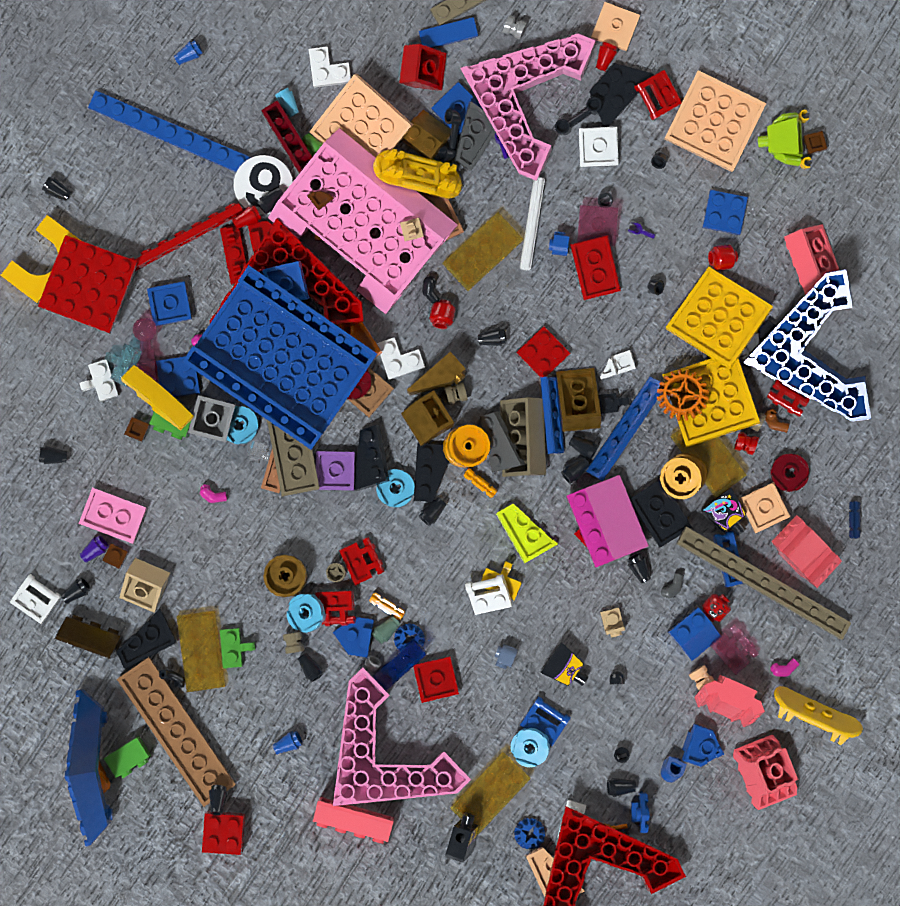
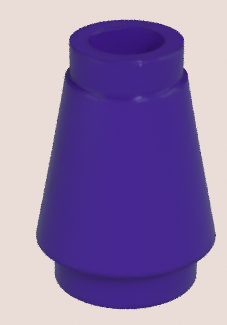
M94 537L80 553V557L87 563L105 553L109 545L103 537Z

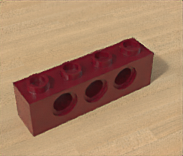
M277 100L262 109L261 112L300 174L312 159V156Z

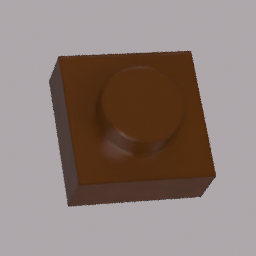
M823 131L803 136L808 155L827 150Z
M131 417L124 435L143 442L150 424Z
M111 543L102 561L121 569L129 552Z

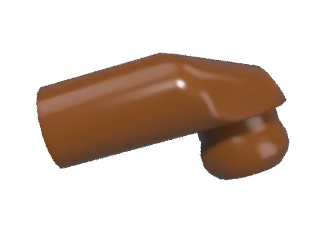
M769 409L765 413V421L769 428L787 433L789 424L780 422L776 416L777 412Z

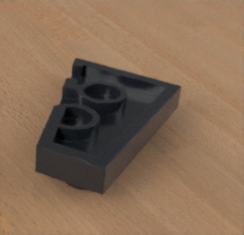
M378 425L360 430L354 491H360L390 481L381 430Z
M417 443L414 501L433 502L449 464L443 451V445L424 444L420 446Z
M159 609L116 651L124 669L177 644L162 610Z

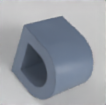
M503 644V647L499 646L495 657L498 658L496 666L505 670L507 666L511 668L518 649Z

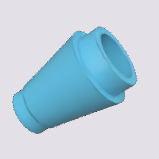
M289 88L275 94L276 101L278 100L289 117L299 113L293 92Z

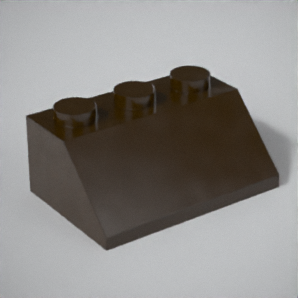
M73 614L72 617L66 616L55 639L112 659L116 657V651L119 649L123 636L119 635V630L110 627L108 630L101 628L102 624L90 621L89 624L83 621V617Z

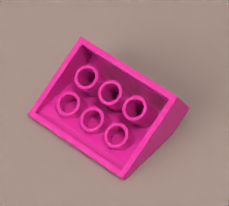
M620 475L566 496L595 568L648 547Z

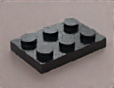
M660 480L630 498L631 504L659 548L680 536L685 527L692 528L676 500L665 492Z

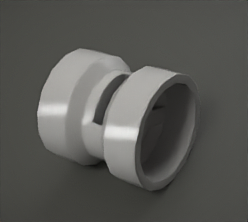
M509 15L502 33L507 35L511 33L514 38L520 40L527 22L523 20L517 21L514 16Z

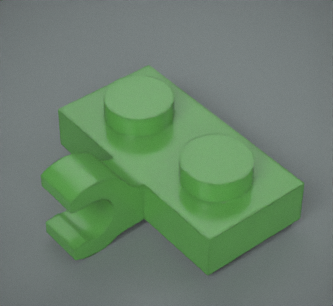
M240 628L220 630L223 668L243 667L242 651L255 650V642L241 643Z

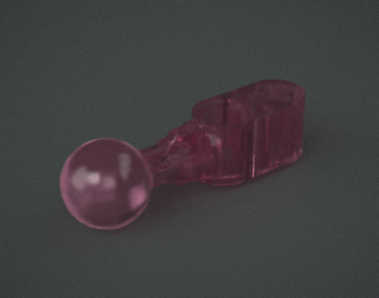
M139 318L135 321L132 328L135 338L140 341L136 367L158 383L154 351L151 349V340L157 334V326L150 318Z

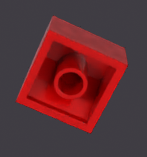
M422 44L405 45L399 83L413 88L442 91L447 53Z

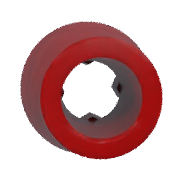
M603 42L599 48L595 68L606 72L617 54L616 50L618 47Z
M248 206L231 220L235 228L239 229L258 223L261 216L255 206Z

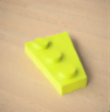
M514 504L496 513L524 564L558 545L557 542L545 534L541 528L535 525Z

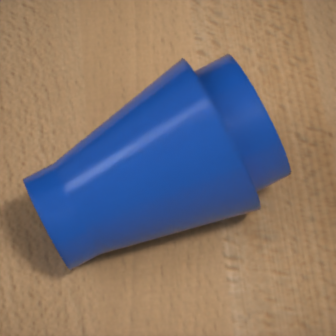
M196 40L189 41L174 55V58L181 65L199 58L203 51Z
M290 731L273 744V749L278 755L299 749L303 745V741L297 731Z

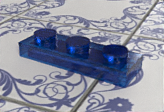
M413 639L372 677L387 691L426 656L427 651Z

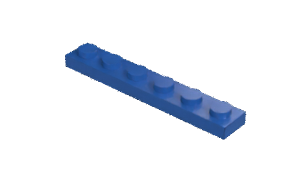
M652 377L648 378L586 472L600 481L605 479L656 403L657 397L661 395L657 393V389H664L660 386V381Z

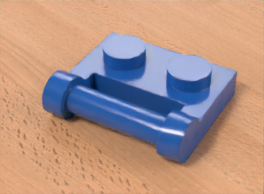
M538 696L520 723V726L540 730L548 736L549 744L553 746L571 717L560 713ZM538 707L559 720L558 727L536 713Z

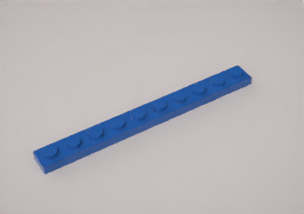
M96 90L88 106L92 111L233 172H237L239 167L251 158Z

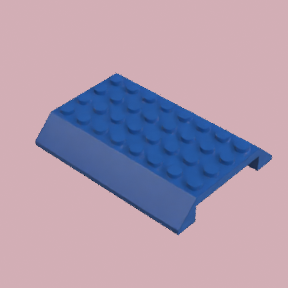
M248 265L232 293L182 362L312 450L365 374L377 353Z

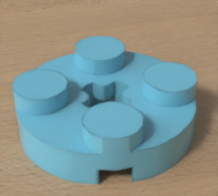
M235 406L227 436L229 442L245 444L256 436L259 425L257 416L252 410L243 406ZM237 420L239 422L244 421L245 424H243L242 430L234 428Z
M398 469L388 470L390 481L377 485L376 491L379 499L389 507L398 508L411 501L415 485L408 473ZM393 483L396 485L400 484L401 486L398 494L390 491Z
M314 594L297 595L288 604L287 619L295 630L305 633L312 632L318 629L326 618L324 606ZM304 608L309 611L308 617H303L302 615Z
M523 728L512 739L511 752L520 765L535 767L543 763L549 755V738L538 729ZM531 743L535 747V750L533 749L531 752H529L528 748L525 746Z

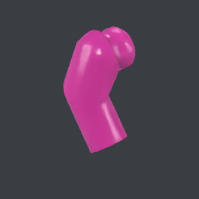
M207 484L200 487L201 497L209 503L227 501L226 492L214 493Z
M792 658L786 665L772 664L770 670L777 677H787L800 664Z

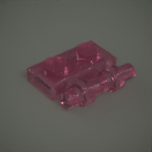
M733 624L729 628L733 635L729 638L726 633H723L710 647L734 675H737L750 663L746 656L750 654L755 658L759 655V652L755 649L754 643L749 642L744 636L745 633L742 629H738ZM739 641L744 647L743 650L740 651L734 643Z

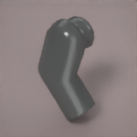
M674 574L672 585L663 587L661 595L669 599L680 593L684 575Z

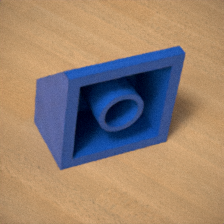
M699 607L693 609L667 631L691 661L721 637L712 622Z

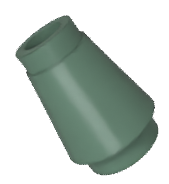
M392 616L375 627L371 634L380 644L387 643L400 623Z

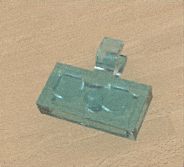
M124 343L120 355L107 352L104 359L116 364L110 379L123 386H127L122 382L121 377L133 365H137L142 351L130 344Z

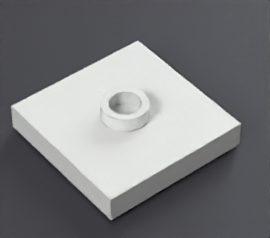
M617 127L579 128L580 167L618 165Z

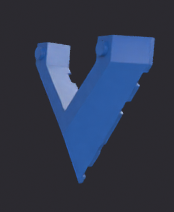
M847 270L826 272L743 363L755 367L774 380H779L787 387L809 399L812 398L821 403L822 406L845 416L850 421L871 419L866 376L846 379L804 350L832 311L853 307V297Z
M84 689L76 690V697H79V702L74 704L73 716L76 722H72L66 762L67 770L64 777L68 782V790L72 798L77 820L80 821L82 836L87 837V840H84L85 846H90L108 827L110 820H113V809L105 802L98 771L102 727H105V723L108 721V717L104 707Z

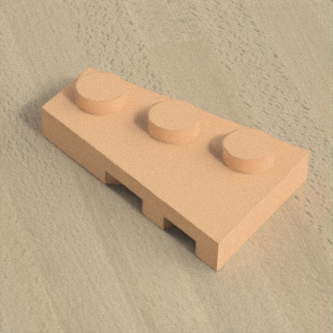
M540 847L526 854L525 857L545 897L554 858L543 847Z

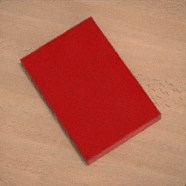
M608 235L570 244L583 300L621 291Z

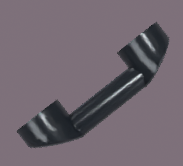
M591 97L586 103L587 108L569 121L566 119L558 120L555 123L556 132L560 135H568L571 132V128L591 114L596 115L600 113L602 109L600 99Z
M447 109L445 112V122L452 124L449 146L441 147L439 151L441 162H450L457 153L456 143L461 117L455 109Z

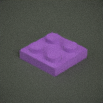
M316 451V473L319 490L354 491L355 452Z

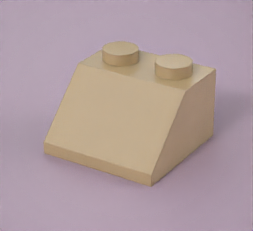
M135 558L126 572L119 598L155 613L167 586L170 572Z

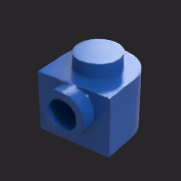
M554 232V239H550L549 250L552 251V255L567 256L569 236H566L564 232Z
M669 756L664 760L661 768L662 778L670 783L675 782L683 776L687 764L681 762L679 758Z

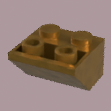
M434 390L418 399L401 413L420 446L454 427L452 418Z

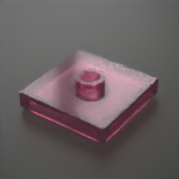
M580 205L577 243L608 235L610 246H615L618 207Z

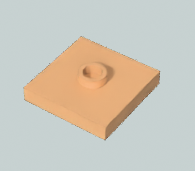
M604 2L591 38L627 51L640 15Z
M774 482L738 499L754 533H758L790 517Z

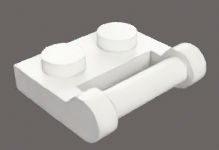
M29 574L10 603L38 623L43 624L61 599V595L58 592L54 593L38 582L35 576ZM31 585L51 599L48 604L29 592L27 590L28 587Z
M503 574L497 575L493 579L465 583L475 615L512 607L513 603ZM497 585L500 587L498 589L480 593H476L475 591Z

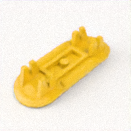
M396 149L381 152L373 163L376 176L387 184L447 199L455 198L462 189V181L456 171L457 165L455 164L451 166L448 162L442 163L433 159L405 153L404 151H397Z
M778 686L774 690L775 700L780 705L778 717L781 719L787 712L785 720L788 722L793 716H796L804 722L827 732H832L830 741L835 742L836 738L839 737V745H842L848 738L859 736L863 731L862 724L850 715L839 712L784 686Z

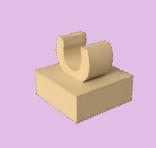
M420 218L400 223L405 242L424 237Z

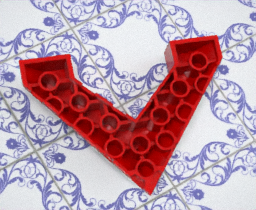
M276 219L273 227L265 235L257 247V251L252 255L236 279L233 288L227 293L220 304L221 306L210 319V323L238 284L239 278L248 265L263 275V269L301 261L309 298L324 309V317L342 329L364 322L362 302L302 242Z
M565 806L543 906H575L591 859L640 875L647 891L651 894L685 878L686 875L677 858Z

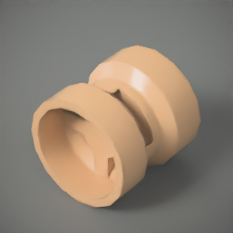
M705 664L689 674L691 680L696 682V687L699 691L705 684L715 681L707 673L708 669Z

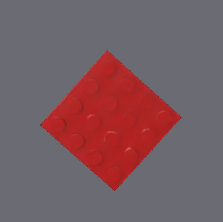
M65 235L38 307L111 334L138 262Z

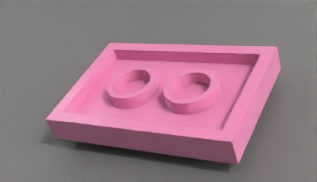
M92 488L79 524L134 544L147 508Z

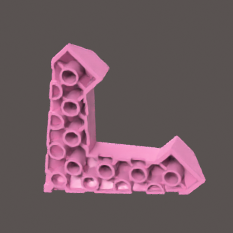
M574 34L568 38L557 39L544 45L530 47L503 55V57L492 58L479 62V64L460 68L520 175L537 181L546 165L552 148L551 145L533 138L515 94L562 74L581 81L596 40L580 34Z
M364 668L348 682L333 806L458 793L471 779L445 752H441L429 765H375L376 708L390 695Z

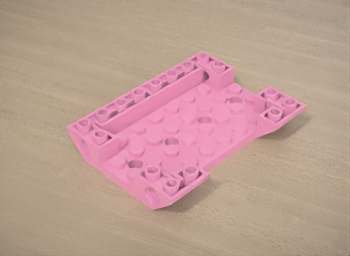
M339 128L323 143L277 201L268 218L273 223L278 219L298 240L302 238L308 229L314 232L366 275L357 291L383 313L387 314L410 286V282L431 256L435 255L458 225L417 191L381 181L373 169L375 157ZM314 179L321 181V187L318 190H313L311 187V182ZM322 191L330 194L334 199L318 211L307 197L309 193ZM348 203L351 206V211L345 215L341 212V206ZM420 218L424 237L405 242L400 223ZM373 228H379L381 231V235L377 239L372 238L370 235ZM403 252H408L411 256L408 263H403L400 260V255Z

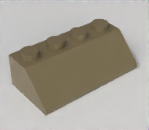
M527 397L500 400V415L509 431L508 436L511 442L516 444L518 456L520 459L523 458L525 465L502 470V477L546 475L543 399Z

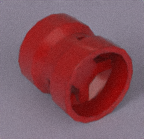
M740 431L734 449L738 451L743 450L747 454L753 455L759 437H750Z

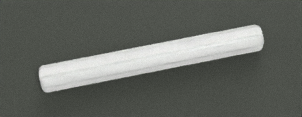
M539 177L537 181L533 180L520 269L526 271L530 270L532 265L545 179Z

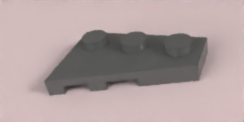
M494 412L480 416L482 429L488 435L490 441L488 456L492 472L525 465L523 458L520 459L516 452L518 450L516 444L512 443L508 436L509 431L500 413Z

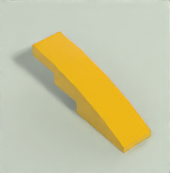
M135 365L121 377L122 382L136 391L139 398L151 405L154 412L179 430H182L194 418L176 398Z

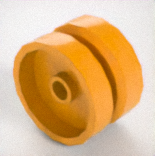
M463 425L452 429L446 435L443 442V451L451 464L460 468L474 467L481 464L487 458L490 452V441L482 428L475 425Z

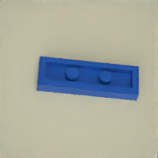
M474 17L421 30L419 31L422 45L436 48L478 37Z

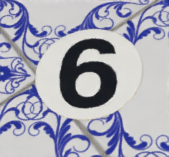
M267 155L255 156L246 160L237 170L234 178L235 195L244 208L255 206L259 214H265L257 205L259 198L278 187L285 193L293 183L292 176L288 168L280 160Z

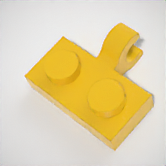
M505 561L501 573L486 568L481 581L493 579L497 575L503 574L512 600H515L522 582L508 577L513 564ZM497 585V586L488 587V588H485V589L494 590V589H498V588H500V587Z

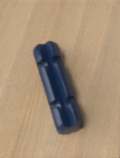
M851 501L849 503V509H851V512H849V528H851L849 530V537L851 539L860 538V502Z

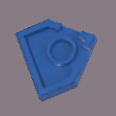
M356 617L355 624L341 626L333 632L348 655L368 657L374 620Z
M693 724L691 732L687 733L682 748L684 751L682 761L702 767L709 761L724 755V752L712 729Z
M638 792L639 802H631V822H639L640 833H648L649 825H647V821L650 818L647 806L648 794L646 792Z

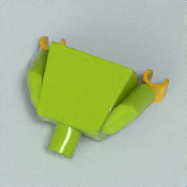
M802 110L799 114L797 112L781 114L772 122V125L767 126L768 135L758 136L759 148L768 147L769 153L774 155L776 160L784 164L800 165L802 169L810 168V166L804 164V161H810L811 158H800L803 157L801 123H806L809 118L804 119L802 114L804 115L808 111Z

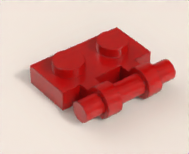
M776 379L772 388L776 389L778 393L776 394L770 390L767 398L771 399L775 405L779 404L786 408L788 413H794L800 417L803 410L797 407L798 404L805 407L810 399ZM786 395L787 397L791 398L793 402L790 403L782 397Z
M369 537L362 540L365 546L362 549L359 548L356 542L339 550L355 585L373 578L370 570L374 568L378 575L385 572L382 566L383 562L378 558L375 551L376 546L374 543L372 544ZM367 552L372 561V563L368 565L366 564V561L363 557V554Z
M354 591L315 592L316 597L322 602L326 618L321 625L332 626L333 624H341V626H348L349 624L356 623V617L348 615V610H355ZM331 611H339L340 616L333 617Z

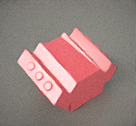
M797 515L771 541L779 551L778 554L801 577L807 579L816 588L842 562L838 555Z
M719 675L717 681L705 684L694 697L698 707L707 704L710 713L716 712L729 718L731 722L740 719L743 727L753 724L765 712L761 701L755 699L758 691L722 675Z
M773 734L734 749L733 758L738 762V770L744 779L747 788L746 792L752 797L751 804L757 810L797 795V785L795 783L798 780L786 748H781L779 741Z

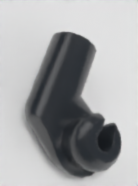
M428 276L423 280L422 293L433 304L438 302L440 298L433 292L436 283L435 277Z
M161 670L159 672L161 679L175 680V687H184L186 679L181 674L173 670Z

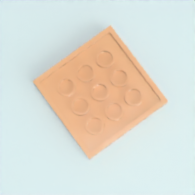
M698 70L664 139L733 172L766 103Z
M356 73L313 126L310 133L323 144L340 128L376 158L383 151L393 150L414 124Z

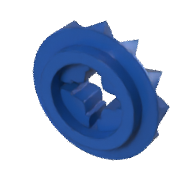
M414 624L402 625L397 629L394 636L396 648L408 655L419 652L425 642L423 631ZM404 632L409 636L417 634L413 639L414 647L410 643L402 644L406 639Z
M523 819L515 828V840L522 848L529 850L538 848L544 842L545 829L536 819ZM534 826L533 834L537 838L530 837L526 842L527 835L522 830L530 831Z

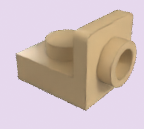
M615 608L600 612L605 634H610L611 638L622 635L621 631H625V626L623 625L620 609Z

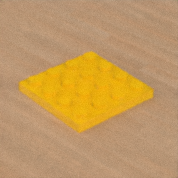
M708 267L666 326V330L723 366L731 369L772 311L773 306L711 267Z
M712 358L680 368L682 374H685L686 369L689 370L690 376L693 372H696L695 379L702 376L703 380L701 383L706 382L707 387L704 389L709 390V394L704 395L709 397V401L704 402L707 407L706 409L700 408L702 414L699 415L697 412H694L695 419L688 415V421H685L684 416H681V420L678 421L686 447L760 424L739 359H737L731 369H728ZM679 369L673 371L675 376L678 375ZM671 372L662 374L663 379L665 376H668L671 379ZM682 382L674 384L669 390L679 388ZM688 382V389L699 395L698 389ZM684 387V391H683L682 394L680 395L681 403H682V400L684 399V396H688V395H686L685 387ZM669 396L672 406L678 408V401ZM694 400V402L686 403L684 409L692 407L697 401Z

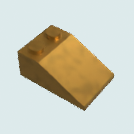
M450 351L407 389V393L411 396L449 386L454 382L458 384L465 378L464 373L466 369Z
M594 368L557 371L563 432L601 428V412Z

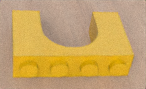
M48 215L36 228L38 233L55 245L57 252L60 250L65 235L80 240ZM11 261L0 276L39 304L51 271L45 275H33L14 261Z

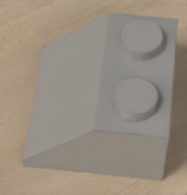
M198 395L193 412L194 418L191 420L188 433L226 442L235 405Z

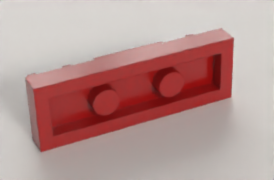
M235 226L220 228L230 283L234 285L247 263L240 228L236 229Z

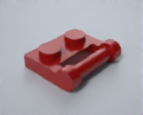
M665 70L634 86L636 92L639 91L646 104L651 120L682 104ZM648 85L661 106L659 110L656 109L645 88Z

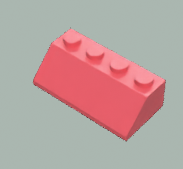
M823 224L800 229L784 237L786 247L790 252L793 266L796 268L799 282L803 287L805 295L826 272L839 270Z
M320 797L317 802L313 822H317L316 826L328 828V826L335 827V831L340 833L353 832L355 837L365 839V836L372 837V841L383 844L384 841L388 842L394 817L352 805L333 806V800Z

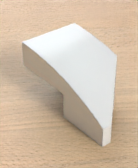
M631 350L612 356L608 360L600 378L605 379L637 369Z

